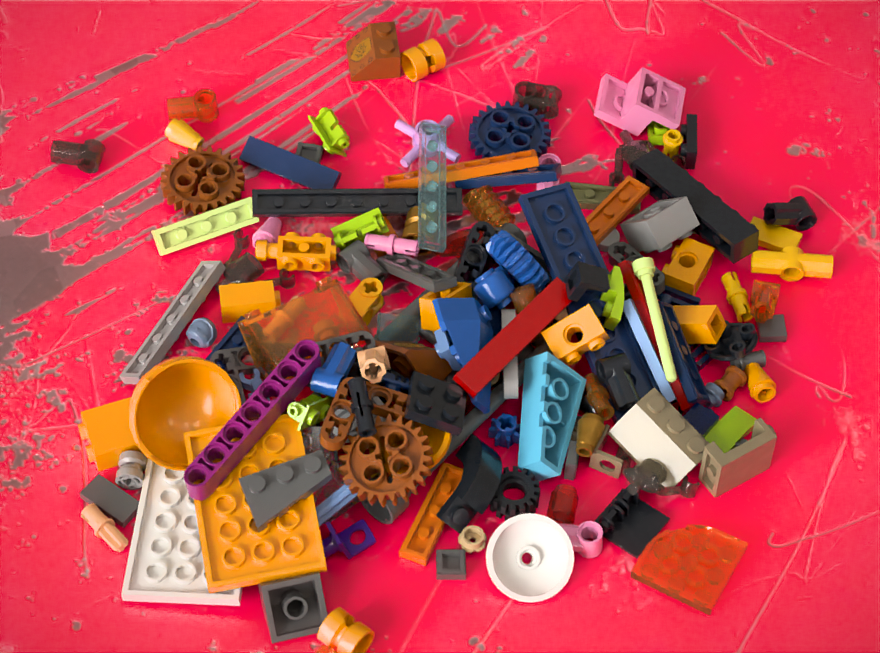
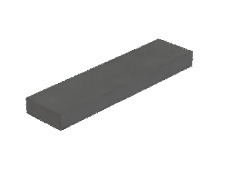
M394 253V255H386L376 259V262L388 273L436 293L457 286L456 276L407 255Z

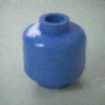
M490 268L474 280L477 283L474 287V292L488 309L497 306L500 310L513 301L510 295L515 291V286L503 270L497 269L494 271L493 268Z

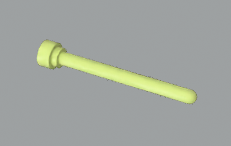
M651 257L639 258L632 262L633 272L642 281L666 380L668 382H675L677 374L652 279L656 270L654 261Z

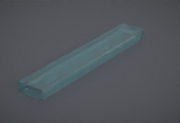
M421 121L419 125L418 248L444 253L446 249V126Z

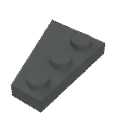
M321 449L239 478L240 486L258 532L260 533L264 530L267 524L277 516L281 517L289 511L288 508L300 499H306L332 480V473Z

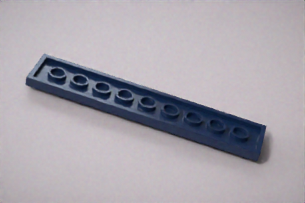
M569 182L520 195L518 201L552 280L558 277L565 283L564 278L577 261L607 269ZM587 289L578 302L573 301L566 307L568 316L589 304L603 326L606 317L602 316V312L606 302L600 300L602 292ZM624 310L621 320L613 331L604 328L610 337L605 341V345L596 351L589 350L584 353L614 424L630 409L616 411L606 384L601 383L597 377L595 370L597 359L622 352L625 353L631 364L630 377L639 399L643 398L654 387L661 393ZM582 332L576 333L579 342L583 338Z

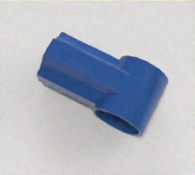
M344 342L334 344L324 365L317 367L313 373L310 384L311 391L334 398L340 383L347 378L357 358V351Z

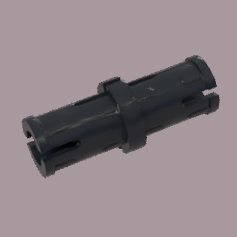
M364 377L352 378L348 381L352 398L351 412L355 414L359 436L370 437L377 433L372 414L374 409L373 401L369 400L366 379Z

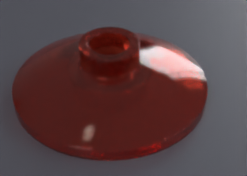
M470 229L452 233L439 240L435 244L434 254L440 257L455 256L456 259H459ZM483 231L478 232L480 233L478 241L483 237Z

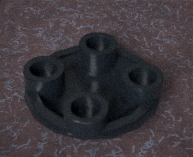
M725 320L727 326L717 344H704L707 355L712 359L733 361L743 358L752 352L757 345L758 335L752 323H729Z

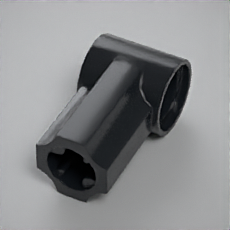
M804 196L795 197L788 203H767L763 209V219L767 225H795L798 231H805L813 227L817 222V216Z
M622 352L596 360L595 370L597 377L601 383L606 384L616 411L632 408L640 399L630 377L631 364L627 355Z

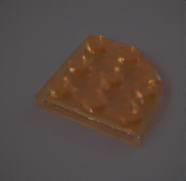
M690 524L686 525V528L672 531L667 529L648 543L633 567L630 577L710 615L745 554L748 543L721 530L704 525Z

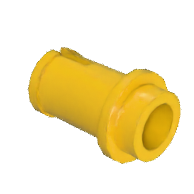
M670 129L663 135L664 149L662 153L665 155L669 153V157L672 161L678 159L679 146L683 142V137L678 130Z

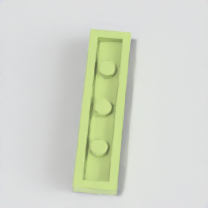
M247 197L152 230L151 232L159 255L163 256L260 221L258 217H252V197Z

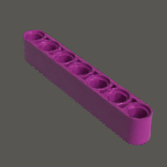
M305 339L298 342L186 468L184 480L188 494L192 499L204 500L211 496L286 410L288 405L293 402L311 381L316 368L321 367L320 349L315 341ZM307 356H311V357H312V358H310V359H303L304 357H307ZM289 376H294L293 379H285ZM269 397H277L276 399L268 400ZM253 417H259V419L254 421L249 420ZM233 438H241L236 442L231 441ZM215 459H223L221 462L218 463L212 462ZM197 480H204L200 484H193Z

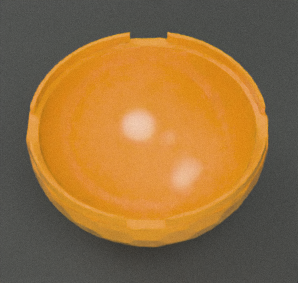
M193 356L170 358L155 365L137 383L129 403V428L136 445L147 458L159 466L185 471L189 464L184 433L225 425L241 407L240 395L227 372L214 362Z

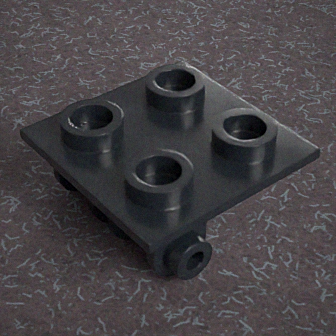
M632 485L622 489L594 522L602 527L604 538L635 558H638L669 522L670 518L640 500V490Z

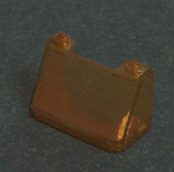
M330 276L315 282L317 287L313 288L311 292L269 311L261 312L259 308L244 314V320L237 322L255 367L260 372V379L262 381L269 376L292 348L302 340L308 339L319 342L358 331L370 333L368 326L338 279L332 280ZM359 338L358 342L350 344V346L356 348L366 342L361 341ZM332 343V344L330 345V347H329V353H330V351L332 350L334 344H337V343ZM311 356L304 357V359L312 358Z

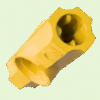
M795 246L785 247L781 251L757 250L751 254L750 272L777 274L783 280L790 282L798 281L803 276L831 278L833 273V256L803 253L802 249Z

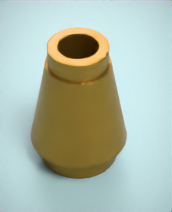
M586 413L578 420L576 453L583 457L592 456L605 431L604 420L601 416Z

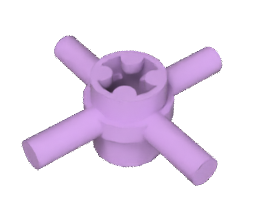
M447 115L439 123L433 120H422L417 123L415 128L398 119L394 127L412 137L413 148L400 160L401 165L407 168L418 157L431 159L438 154L454 163H458L461 154L442 144V134L454 123V118L451 115Z

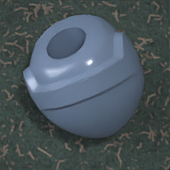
M197 318L190 324L186 331V336L196 347L207 348L216 340L217 329L208 318Z

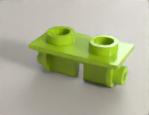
M323 107L320 109L317 117L308 115L307 117L313 125V131L323 141L324 149L330 154L336 153L346 157L347 155L343 149L349 146L350 138L342 125L338 124L339 121L332 109Z
M379 207L330 228L334 235L333 240L340 250H343L356 240L364 243L366 233L382 235L390 231Z
M312 394L300 400V402L290 403L287 413L292 419L299 422L297 430L301 431L324 421L323 419L327 416L333 397L321 398L318 395Z

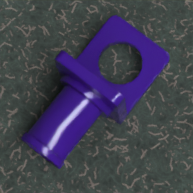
M364 519L359 520L340 533L336 531L330 521L325 523L330 531L329 536L322 540L325 559L337 551L343 552L348 559H351L376 543V538ZM355 531H364L366 534L365 540L359 545L352 544L350 541L351 535Z

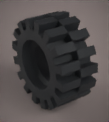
M513 466V471H509L508 467L503 468L499 486L489 504L492 513L496 511L498 518L505 515V521L510 517L521 514H534L539 505L540 488L538 479L535 480L533 473L527 476L528 470L523 468L522 472H518L517 466ZM515 488L523 491L525 496L519 500H511L506 498L503 492L507 489Z

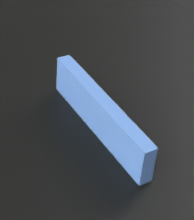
M632 299L624 301V313L662 395L670 404L678 402L670 383L666 380L664 369Z

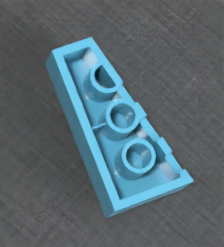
M548 351L525 359L517 467L521 471L523 468L527 469V475L533 473L535 480L538 479V481L561 475L587 381Z

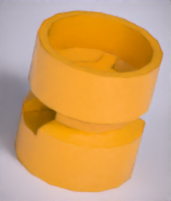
M433 38L418 44L417 48L412 47L400 53L401 67L405 75L413 82L426 77L428 73H434L446 66L443 49Z
M338 607L325 618L319 628L317 638L331 649L337 647V653H366L374 639V632L360 621L355 623V618Z

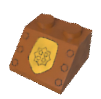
M395 21L370 23L346 42L351 82L400 78L401 56Z
M375 340V347L385 345L390 367L409 380L413 372L416 371L443 381L453 370L445 358L441 359L434 348L409 341Z

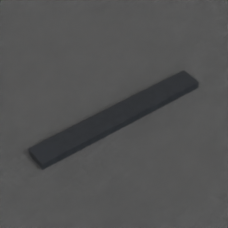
M462 188L252 189V217L359 216L379 207L382 216H407L410 208L420 205L435 209L440 216H462L463 214Z

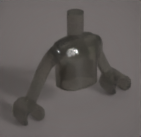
M623 130L619 134L624 144L620 145L615 151V170L609 175L608 186L614 187V183L620 184L625 177L622 173L623 159L627 162L630 169L633 170L634 160L656 149L648 140H633L628 130ZM674 155L671 157L673 162L685 169L686 159L684 156Z
M242 229L234 231L235 248L230 258L224 263L226 267L223 272L225 279L215 286L218 293L219 285L255 282L254 280L264 273L263 266L252 254L246 252L239 257L242 249L248 248L250 244L249 235L242 238ZM283 268L280 270L278 278L262 281L273 280V286L281 285L285 289H290L294 287L296 278L294 274L287 278L289 271Z
M620 446L618 447L615 457L624 461L622 473L627 481L630 482L627 490L631 495H635L640 490L661 496L681 494L686 498L695 497L700 485L699 482L696 484L690 483L688 481L689 477L685 476L681 486L665 487L661 483L666 480L667 471L660 463L652 459H644L641 463L631 468L630 462L632 458Z

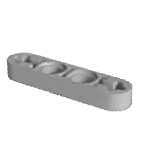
M501 309V330L516 317L515 309ZM517 356L503 369L504 399H518Z

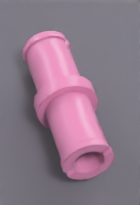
M366 233L364 244H367L365 245L367 249L385 251L388 255L399 253L417 257L420 248L419 240L397 238L395 234L384 236Z

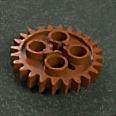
M198 146L197 152H193L191 148H188V154L186 155L178 152L179 159L171 157V165L165 164V171L161 172L162 180H160L163 198H167L168 205L174 204L175 211L183 208L184 215L193 211L195 216L199 212L204 213L235 202V198H242L241 191L245 190L243 166L238 165L237 158L231 159L230 152L222 155L221 148L216 152H212L211 146L207 148V151H203L202 147Z
M388 414L386 422H382L378 415L376 416L375 427L377 433L370 437H360L359 434L356 437L348 435L351 445H344L342 447L347 455L339 456V460L344 464L339 470L342 475H345L342 479L346 486L350 485V492L352 494L358 493L357 496L360 501L368 497V502L373 506L377 499H379L381 506L385 507L387 500L391 499L393 505L397 506L399 497H402L407 502V493L412 492L418 495L417 484L421 486L427 485L423 476L432 475L427 466L434 465V461L430 457L434 452L432 447L428 445L430 443L428 436H423L424 432L421 427L415 428L413 420L405 424L403 417L399 416L396 422H394L391 414ZM382 438H385V449L389 455L387 460L392 474V483H388V472L384 466L386 461L380 442ZM404 441L401 446L392 447L395 442ZM368 448H376L373 453L364 454ZM409 467L405 473L397 474L400 468ZM380 473V477L374 481H369V478L373 474Z

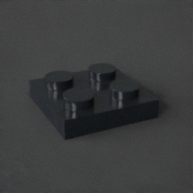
M414 371L409 382L404 418L459 436L463 429L467 392L457 385Z

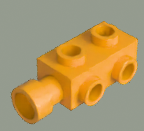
M288 232L285 236H278V243H268V240H256V261L277 259V270L330 272L331 261H336L337 245H332V237H326L322 233H315L311 237H304L295 232Z

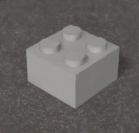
M687 196L659 200L620 224L629 245L638 252L644 251L645 254L655 250L663 252L671 248L674 240H681L690 236L693 233L692 229L700 225Z

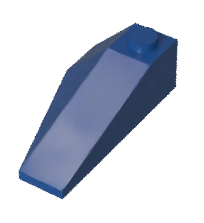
M436 298L432 302L442 332L447 331L454 344L449 347L452 356H455L459 365L464 367L493 339V330L490 324V320H492L491 312L486 305L482 306L475 298ZM491 382L474 398L469 395L472 404L484 414L490 412Z

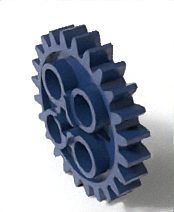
M506 101L505 106H501L499 102H496V108L493 109L487 105L486 112L479 110L478 117L473 116V123H470L469 126L470 148L475 149V156L482 155V158L534 149L539 160L541 155L546 154L547 148L550 147L551 129H549V122L544 121L545 115L537 116L538 109L529 111V104L521 108L518 101L514 106H511L509 101Z

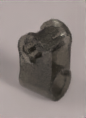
M521 81L514 88L512 106L517 101L521 108L529 104V111L538 109L537 116L544 114L545 119H552L559 113L558 102L562 98V92L553 85Z

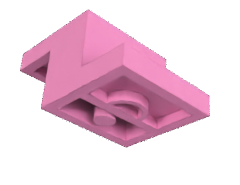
M644 67L637 72L628 84L605 73L600 81L594 116L635 136H638L652 120L670 129H677L680 125L686 88Z

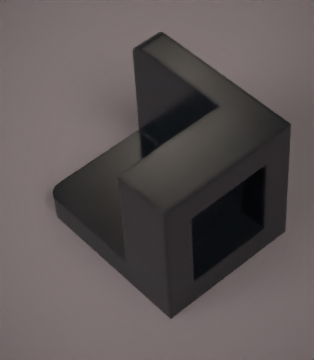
M577 261L564 278L567 298L578 302L587 289L598 290L607 293L610 289L607 269Z

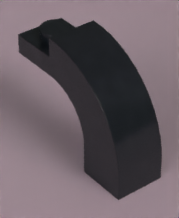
M473 433L455 454L463 463L462 478L455 491L436 514L439 519L458 533H462V530L477 512L481 514L485 512L497 491L502 474V461L499 454Z

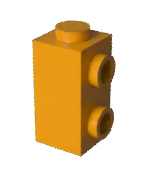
M273 280L219 285L223 323L237 322L241 316L249 320L275 318L276 307H281L279 290L274 291Z
M717 305L673 306L688 344H717L727 326Z

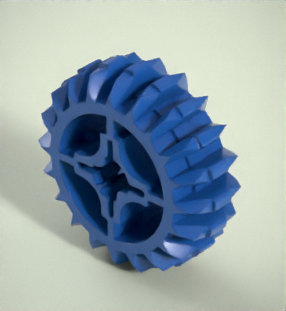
M500 230L489 239L490 241L485 245L487 252L528 295L534 296L546 287L545 285L550 281L549 275L510 233Z

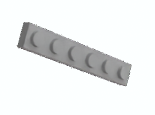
M222 261L200 262L119 377L124 384L137 385L144 374L163 361L166 353L173 343L178 340L180 333L187 323L192 320L194 313L206 300V296L213 286L218 283L220 276L226 269Z

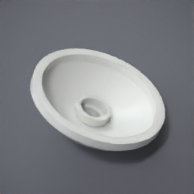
M529 513L507 519L494 531L487 545L486 566L491 580L503 594L517 601L539 602L554 596L566 585L573 570L574 552L567 533L558 523L543 515ZM524 553L531 555V562L529 564H525L522 561Z

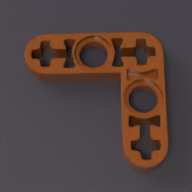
M348 377L342 380L321 427L319 441L322 447L327 450L337 451L345 445L356 419L350 407L352 398L351 401L347 400V394L350 391L348 381L355 377ZM366 381L369 400L375 396H381L387 401L384 405L373 403L374 409L372 414L387 418L388 414H391L395 421L399 416H402L405 424L410 421V419L404 418L405 412L402 411L406 407L407 394ZM392 402L396 403L394 404V409L391 408ZM345 409L350 413V416L339 418L336 416L335 411ZM335 426L338 428V434L334 439H330L329 436L332 435Z

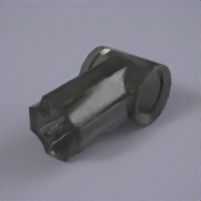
M94 139L85 140L83 144L53 140L50 158L51 162L76 165L81 171L93 174L99 170L106 148L100 141Z

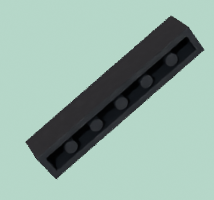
M656 148L633 161V178L650 187L649 194L657 201L687 196L700 225L692 230L733 264L758 250L759 230L756 226L750 224L736 210L725 204L719 196L709 191L703 183L698 182L689 175L685 169L673 162L668 155L663 154Z

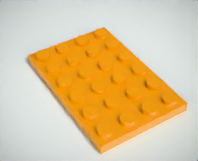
M288 414L280 415L211 496L204 500L194 499L209 593L318 571L319 573L327 571L313 494L306 499H300L288 508L289 511L281 517L277 516L259 533L239 482V478L306 455L302 433L297 430L299 422L292 419ZM223 426L184 433L189 465ZM233 438L231 441L236 442L241 438ZM215 459L212 462L218 463L221 462L223 459ZM197 480L193 484H200L204 480Z

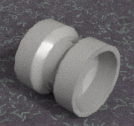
M124 451L119 456L118 465L120 469L116 473L115 482L118 486L127 490L140 489L143 485V471L146 470L147 457L138 451Z

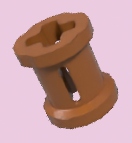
M730 365L726 368L723 377L720 380H715L713 383L723 390L725 394L723 401L728 402L734 397V392L746 384L747 376L737 366Z

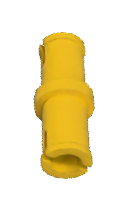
M727 272L721 277L722 284L727 292L726 299L729 305L733 306L739 322L750 321L754 313L747 301V291L742 288L736 272H732V275L731 272Z

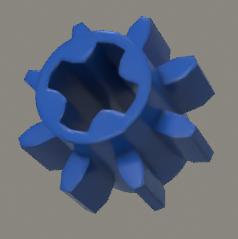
M502 413L497 419H491L488 437H495L494 446L499 445L509 449L514 443L519 444L520 424H517L516 415L512 416Z

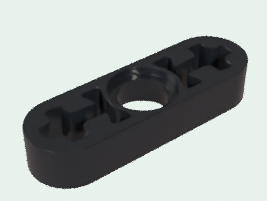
M485 221L475 223L470 229L454 272L457 282H464L463 276L467 270L471 271L468 281L472 285V291L477 284L474 280L482 275L489 255L485 245L495 234L493 226ZM483 231V236L485 238L481 241L480 244H477L476 242L478 241L480 236V233L478 232ZM469 251L476 252L480 257V262H471L468 259L467 253Z

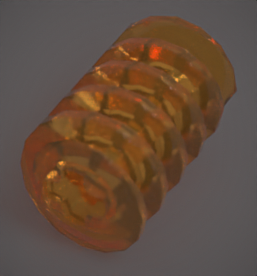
M490 185L472 189L463 198L464 206L467 207L478 222L485 221L493 227H501L504 223L514 224L516 220L515 215L510 213V209L507 206H504L505 203L502 199H499L496 192H493V188Z

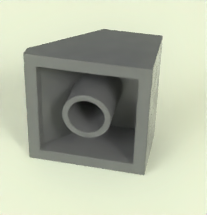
M319 571L258 584L262 608L272 643L318 633L321 624L328 616Z

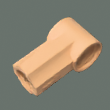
M385 345L357 352L362 377L369 380L371 384L381 382L386 370H390Z

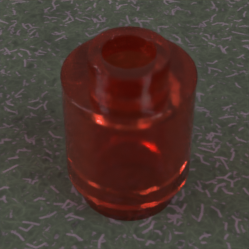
M557 485L550 494L546 517L559 524L573 525L579 501L577 490L571 485Z

